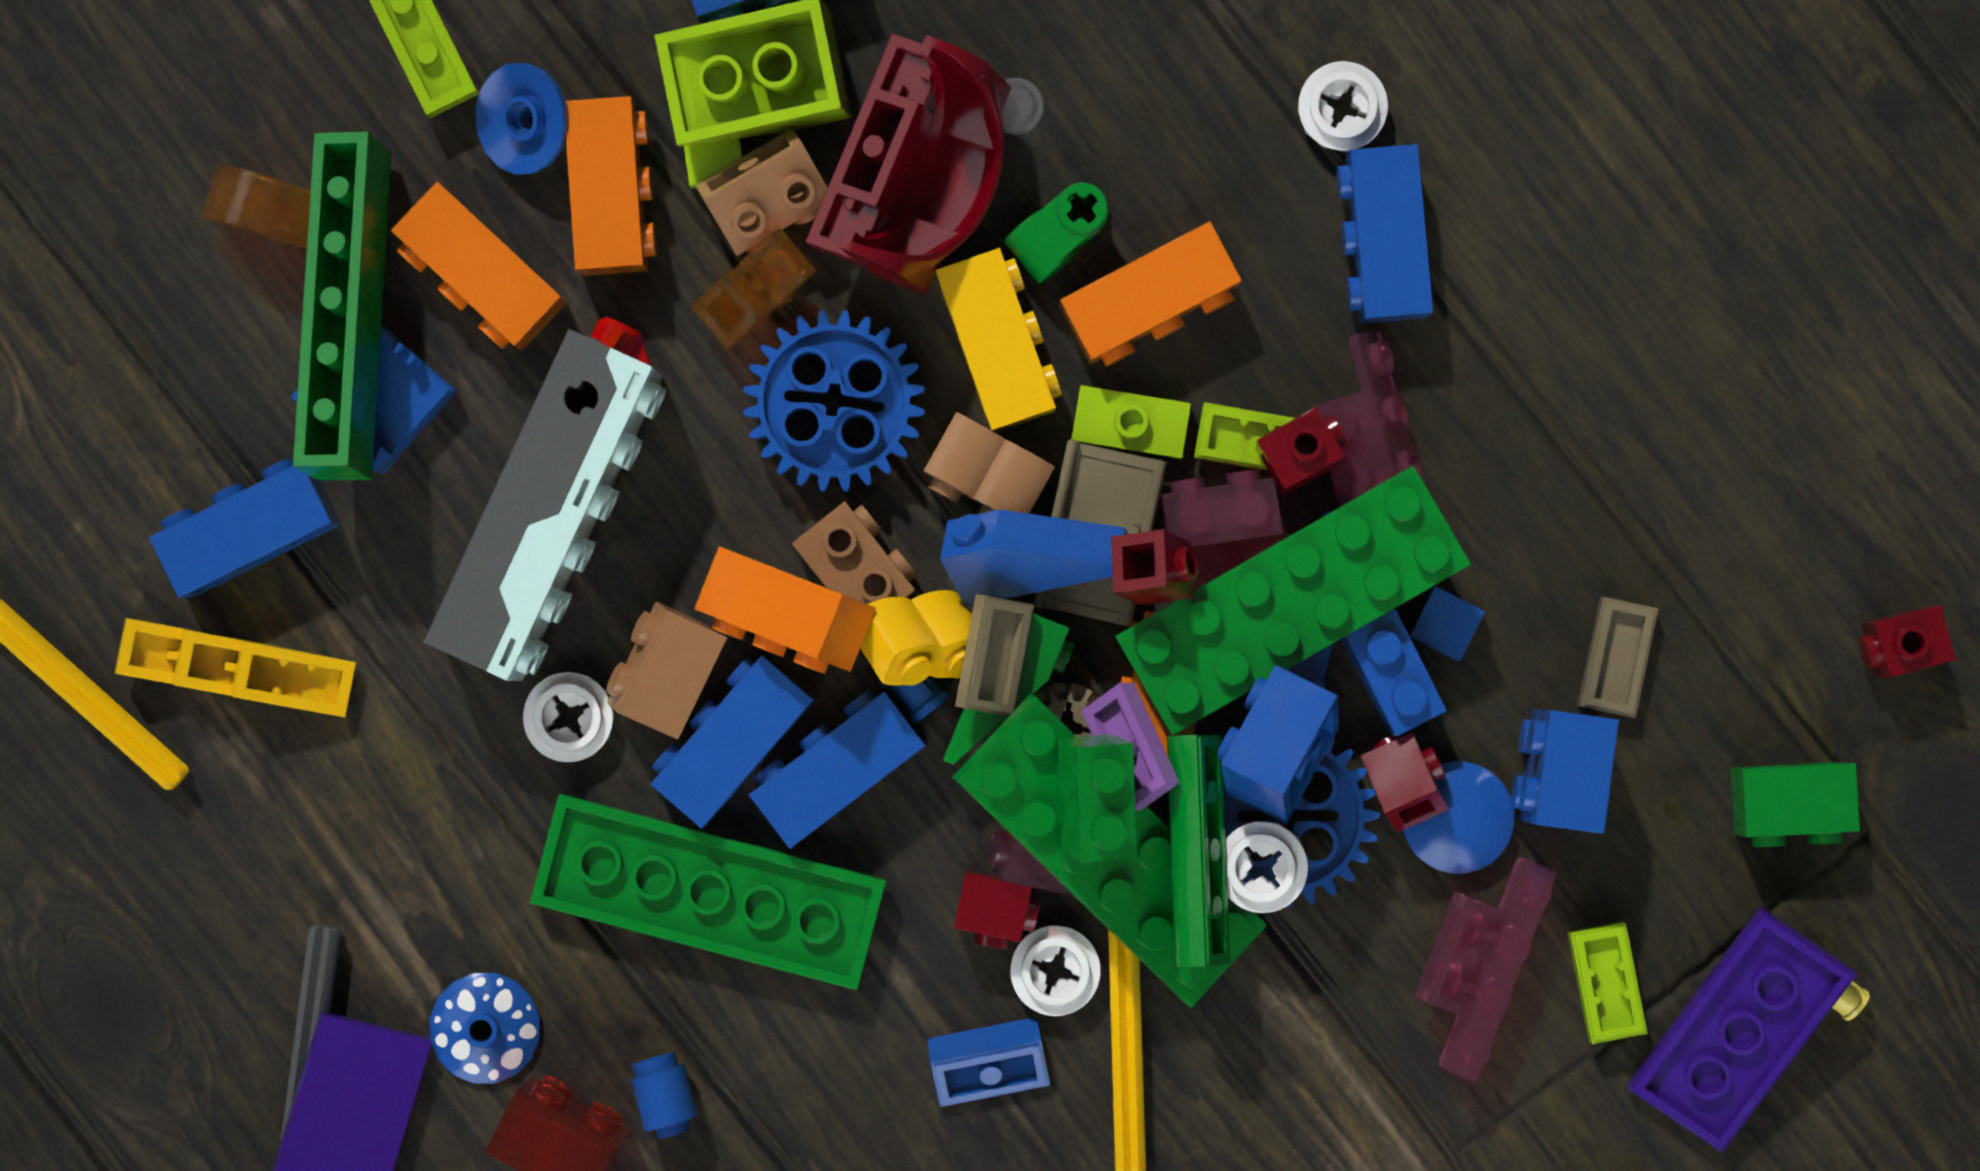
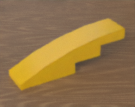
M125 618L114 673L229 695L234 698L345 717L356 662Z

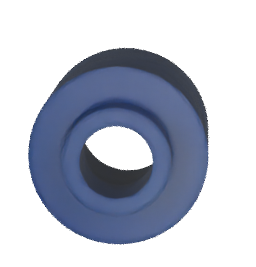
M675 1051L633 1063L632 1068L635 1077L630 1079L644 1131L656 1130L658 1139H663L691 1130L689 1119L699 1116L685 1064L678 1063Z

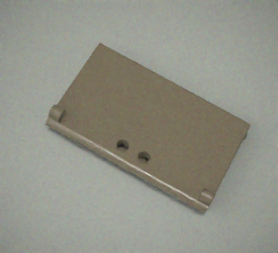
M1074 439L1068 440L1051 517L1125 527L1128 534L1153 531L1167 462L1078 443ZM1113 577L1036 592L1032 605L1038 610L1048 608L1131 627L1137 603L1114 594Z

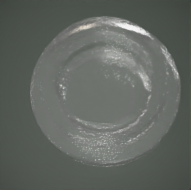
M1009 78L1005 81L1012 89L1001 113L1003 132L1012 135L1024 134L1032 130L1039 123L1043 114V98L1038 88L1030 81L1022 78Z

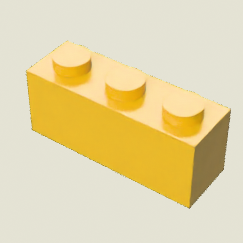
M1000 248L937 269L936 276L990 430L996 433L1055 412L1056 407L1053 399L1062 396V392L1052 364L1041 367L1034 346L1044 343L1034 312L1022 313L1016 293L1025 290L1015 259L1012 258L1004 261Z

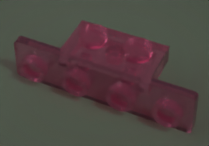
M1380 332L1360 333L1350 336L1348 339L1362 392L1313 406V408H1318L1323 419L1331 415L1334 417L1348 443L1347 446L1341 448L1345 455L1342 465L1330 471L1339 507L1413 465L1421 479L1423 477L1420 458L1411 449L1406 430L1408 411L1403 399L1396 393L1391 374L1394 369L1393 355L1388 344L1382 340Z
M1519 857L1515 862L1498 908L1454 892L1414 995L1415 998L1425 1003L1457 1014L1439 1059L1440 1067L1472 1082L1478 1080L1483 1066L1489 1059L1491 1045L1502 1016L1509 1007L1511 993L1522 964L1530 953L1532 938L1542 912L1550 901L1552 887L1557 876L1556 870Z

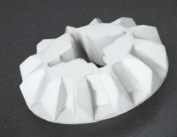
M1339 61L1324 65L1309 76L1301 89L1297 112L1305 134L1312 137L1322 148L1348 152L1369 144L1378 135L1387 117L1388 100L1381 81L1372 71L1357 63ZM1349 86H1352L1354 90L1351 94L1353 97L1351 107L1358 111L1357 114L1365 118L1346 115L1342 122H1338L1336 128L1331 126L1334 120L1332 118L1334 109L1327 105V101L1321 99L1320 96L1327 100L1329 97L1338 100L1343 93L1347 92Z
M564 672L545 678L534 687L525 702L523 724L529 741L541 754L560 762H576L594 755L610 737L614 712L607 703L609 699L607 692L591 677L579 673ZM556 696L569 707L589 704V707L583 710L584 714L578 718L579 725L581 726L579 730L583 734L582 738L569 727L556 728L551 732L548 728L554 725V721L561 715L557 708L559 704L555 699Z
M1254 821L1237 828L1226 838L1228 898L1232 902L1251 912L1270 913L1288 906L1298 897L1306 884L1308 858L1297 836L1279 823ZM1247 846H1249L1253 853L1257 852L1262 857L1270 853L1275 854L1278 850L1282 853L1277 858L1278 862L1272 868L1276 875L1275 880L1280 886H1277L1273 880L1269 881L1263 875L1257 879L1252 878L1245 883L1243 879L1249 874L1248 871L1254 865L1249 857L1251 853L1247 850Z
M1047 925L1026 935L1013 953L1010 969L1012 985L1021 1001L1038 1013L1049 1016H1062L1073 1013L1089 1002L1098 987L1100 962L1097 952L1085 936L1071 927ZM1061 947L1066 948L1063 954L1065 957L1064 967L1071 970V973L1079 976L1078 980L1070 977L1068 980L1059 978L1055 986L1052 985L1048 994L1045 992L1047 983H1045L1046 973L1040 970L1039 966L1032 964V961L1042 962L1043 960L1052 962L1055 954H1059Z

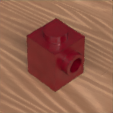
M1315 407L1258 439L1255 449L1280 493L1285 497L1342 465L1345 455L1341 448L1347 446L1348 443L1334 417L1331 415L1323 419L1318 408Z
M1165 529L1111 537L1114 594L1141 605L1194 598V581L1198 578L1199 562L1197 554L1192 547V542Z
M1941 605L1924 606L1861 623L1864 636L1859 637L1858 640L1860 654L1867 669H1874L1876 677L1891 678L1956 660Z
M1413 732L1405 736L1387 737L1378 742L1373 750L1361 755L1383 811L1397 833L1449 810L1437 782L1446 778L1442 764L1433 746L1423 750Z
M966 870L954 929L975 933L974 943L1007 950L1008 941L1021 942L1023 930L1034 932L1041 899L1030 897L1032 891V884Z

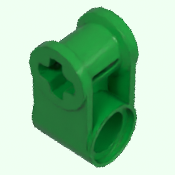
M1085 182L1074 183L1065 188L1043 209L1038 210L1023 221L1005 238L1003 244L1033 279L1041 285L1061 270L1077 254V251L1100 233L1106 225L1108 218L1106 198L1102 191L1092 184ZM1078 199L1081 203L1085 204L1092 199L1095 202L1092 208L1095 219L1090 223H1087L1083 218H1079L1075 222L1070 220L1069 218L1073 214L1071 202Z

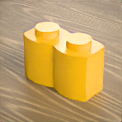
M938 590L922 594L913 599L888 597L868 604L876 609L860 649L883 684L912 686L921 683L928 676L935 678H960L972 614L965 607L957 592Z

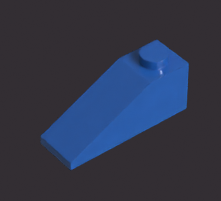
M999 509L948 520L940 560L965 607L974 605L976 594L1007 599L1113 577L1111 537L1126 535L1128 532L1125 527Z

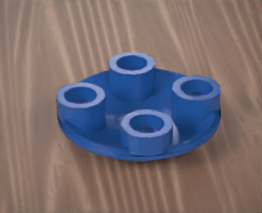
M1463 761L1442 763L1446 778L1437 782L1449 810L1403 830L1414 854L1429 866L1454 874L1474 872L1496 860L1510 841L1514 827V808L1511 807V797L1499 778L1482 766Z

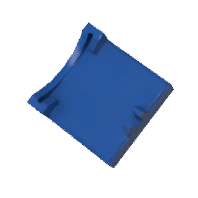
M381 324L372 470L384 475L458 391L383 324ZM298 389L291 396L296 402Z

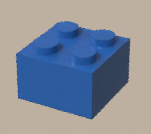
M1275 665L1267 680L1259 677L1254 683L1244 706L1250 712L1240 729L1234 726L1229 729L1220 745L1217 757L1223 760L1220 770L1223 774L1227 795L1287 825L1339 729L1338 695Z
M1532 709L1531 720L1523 719L1519 733L1518 750L1521 753H1526L1524 774L1515 776L1511 793V807L1519 809L1518 820L1535 825L1604 834L1619 719L1554 710Z

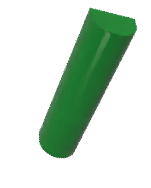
M1220 735L1167 736V756L1180 782L1169 790L1176 967H1209L1229 964L1230 961L1223 774L1220 770L1222 759L1217 757L1222 743Z

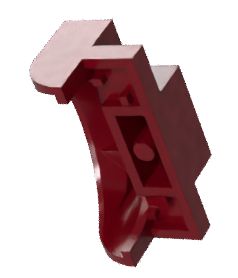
M892 34L806 239V243L820 251L860 264L878 278L927 294L939 263L975 231L994 198L1004 156V132L1001 113L1012 87L987 62L955 45L928 35L925 36L923 43H919ZM935 91L933 115L927 108ZM881 219L887 221V223L877 231Z

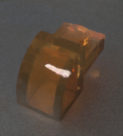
M219 164L215 168L201 219L307 250L311 191L281 182L282 180L271 176Z
M779 228L769 233L734 269L724 273L691 308L728 350L746 339L793 299L791 296L816 272V269L783 230Z

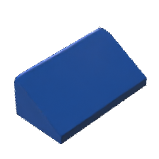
M1036 1018L932 1037L927 1041L930 1064L940 1107L1050 1086Z

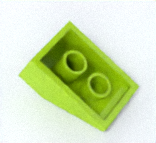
M802 0L654 35L676 144L679 147L781 133L791 128L793 131L852 118L830 9L822 0Z

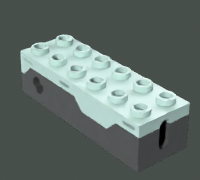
M604 317L597 321L590 337L568 329L424 643L506 681H523L528 673L536 674L548 649V644L541 641L549 623L554 622L558 624L561 621L570 603L572 593L566 591L565 588L571 575L575 570L580 573L584 571L594 551L596 542L589 540V536L597 519L606 522L615 506L619 491L612 487L620 469L624 468L629 471L639 454L643 440L637 438L636 435L644 417L651 420L654 419L666 394V389L661 387L660 384L663 376L651 366L642 333L609 317ZM597 390L598 402L595 408L584 407L579 413L578 402L581 396L592 397Z

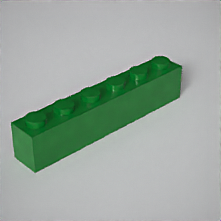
M370 132L314 133L293 467L318 481L372 480L392 152Z

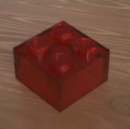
M544 1075L541 1081L533 1077L530 1078L516 1091L484 1153L519 1171H610L631 1129L621 1124L624 1117L616 1110L595 1101L590 1108L571 1098L574 1091L571 1087L555 1078Z

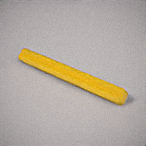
M0 599V643L163 789L172 790L177 787L188 774V766Z
M1108 930L1115 1171H1146L1140 960Z

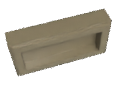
M975 595L955 707L1010 716L1013 713L1018 696L1034 605L986 595Z
M1600 597L1578 707L1636 718L1659 608Z

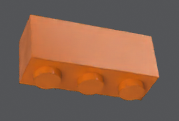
M631 96L565 101L568 116L566 148L575 270L581 276L648 271V257L657 256L654 222L645 223L644 201L653 200L650 167H641L640 145H649L646 111H637V105Z
M436 182L391 230L403 242L396 251L420 273L429 266L444 281L437 289L460 311L470 304L485 319L478 325V328L501 349L510 342L516 348L523 351L568 303L439 182Z
M1211 221L1060 299L1059 307L1089 364L1102 359L1105 366L1108 367L1136 352L1132 342L1152 333L1155 341H1158L1184 327L1185 323L1181 317L1201 307L1205 315L1234 301L1235 298L1231 291L1237 288L1242 280Z
M719 546L694 609L715 618L711 627L714 630L743 640L746 631L756 634L752 642L753 646L784 657L788 647L797 651L793 662L825 674L829 664L851 672L876 608Z

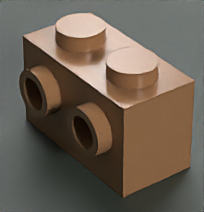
M792 128L695 184L736 256L745 251L754 253L764 249L775 240L777 232L793 223L800 225L815 219L828 189L804 145Z
M844 501L791 543L826 588L865 604L888 597L909 598L916 592L909 581L917 576V573L897 548L887 555L874 537L882 532V529L862 504L852 511Z
M656 601L651 612L644 611L635 624L631 636V641L635 645L626 664L620 662L610 676L606 691L611 695L607 703L617 713L678 740L727 637L721 632L712 629L711 626Z

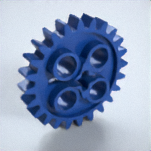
M824 310L819 311L817 327L810 328L807 322L799 316L797 317L799 333L792 337L787 331L778 328L776 331L782 346L777 350L769 345L762 344L760 348L769 359V362L766 366L759 364H750L749 370L761 379L760 385L743 387L745 394L758 399V405L743 411L744 416L751 419H760L761 425L754 428L749 433V436L752 440L768 438L770 443L763 449L760 454L761 457L766 460L780 454L783 458L779 463L777 473L783 476L795 466L799 469L797 485L800 487H804L812 475L818 476L819 489L823 493H826L832 478L839 479V483L845 493L850 492L851 476L859 475L867 487L872 486L870 469L877 466L883 473L889 476L892 474L886 458L890 454L903 459L908 457L906 450L899 443L902 437L918 439L920 436L913 427L908 425L909 418L924 417L925 410L912 405L910 399L924 394L925 388L917 384H908L907 379L919 371V366L917 363L901 366L899 361L907 352V345L903 343L889 349L886 345L890 340L891 329L886 327L876 336L871 335V317L865 316L857 328L851 327V320L847 310L842 311L837 325H830ZM806 356H816L825 362V375L820 382L814 385L802 384L795 377L797 363ZM862 363L874 364L882 372L880 384L870 392L857 391L850 384V376L853 369ZM838 387L843 398L853 401L881 402L884 404V410L877 413L850 407H839L837 416H829L825 405L787 401L785 393L795 391L828 397L832 392V388ZM800 411L811 412L818 419L819 427L817 433L807 441L794 440L788 433L790 418ZM855 418L866 419L874 426L875 434L873 440L863 448L850 447L843 439L845 426Z
M1334 738L1316 772L1326 775L1331 781V795L1326 801L1318 804L1309 803L1301 797L1295 810H1333L1338 813L1339 817L1336 821H1298L1294 823L1293 832H1291L1300 840L1309 829L1319 828L1328 832L1333 841V849L1328 857L1319 861L1308 859L1306 884L1301 892H1303L1310 905L1315 904L1316 887L1322 886L1332 897L1337 894L1333 882L1335 876L1339 875L1345 880L1353 882L1355 877L1347 864L1350 860L1367 864L1369 858L1358 849L1360 842L1370 843L1377 841L1376 835L1363 829L1364 822L1380 818L1379 812L1364 809L1363 802L1376 795L1375 789H1359L1357 785L1367 774L1366 767L1350 772L1346 765L1350 761L1353 751L1349 749L1337 757L1331 753ZM1223 780L1226 840L1234 830L1251 823L1238 821L1237 814L1239 812L1258 810L1227 795ZM1260 821V822L1279 823V824L1281 825V823H1280V822H1277V821ZM1278 850L1267 860H1252L1254 865L1248 871L1249 874L1244 878L1245 883L1252 878L1257 879L1263 875L1269 881L1273 880L1277 886H1280L1275 880L1276 875L1272 868L1278 862L1277 858L1282 853ZM1293 902L1286 906V908H1291Z

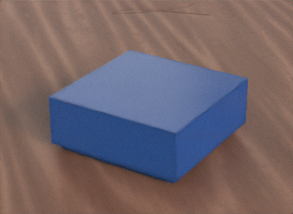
M1433 586L1408 635L1410 638L1460 662L1485 611Z

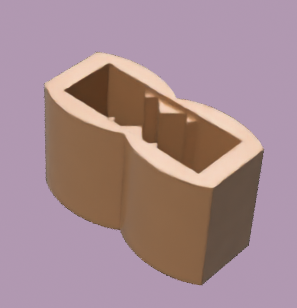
M956 412L923 473L932 478L928 486L930 490L956 504L963 495L982 506L978 514L999 509L1029 514L1055 466Z

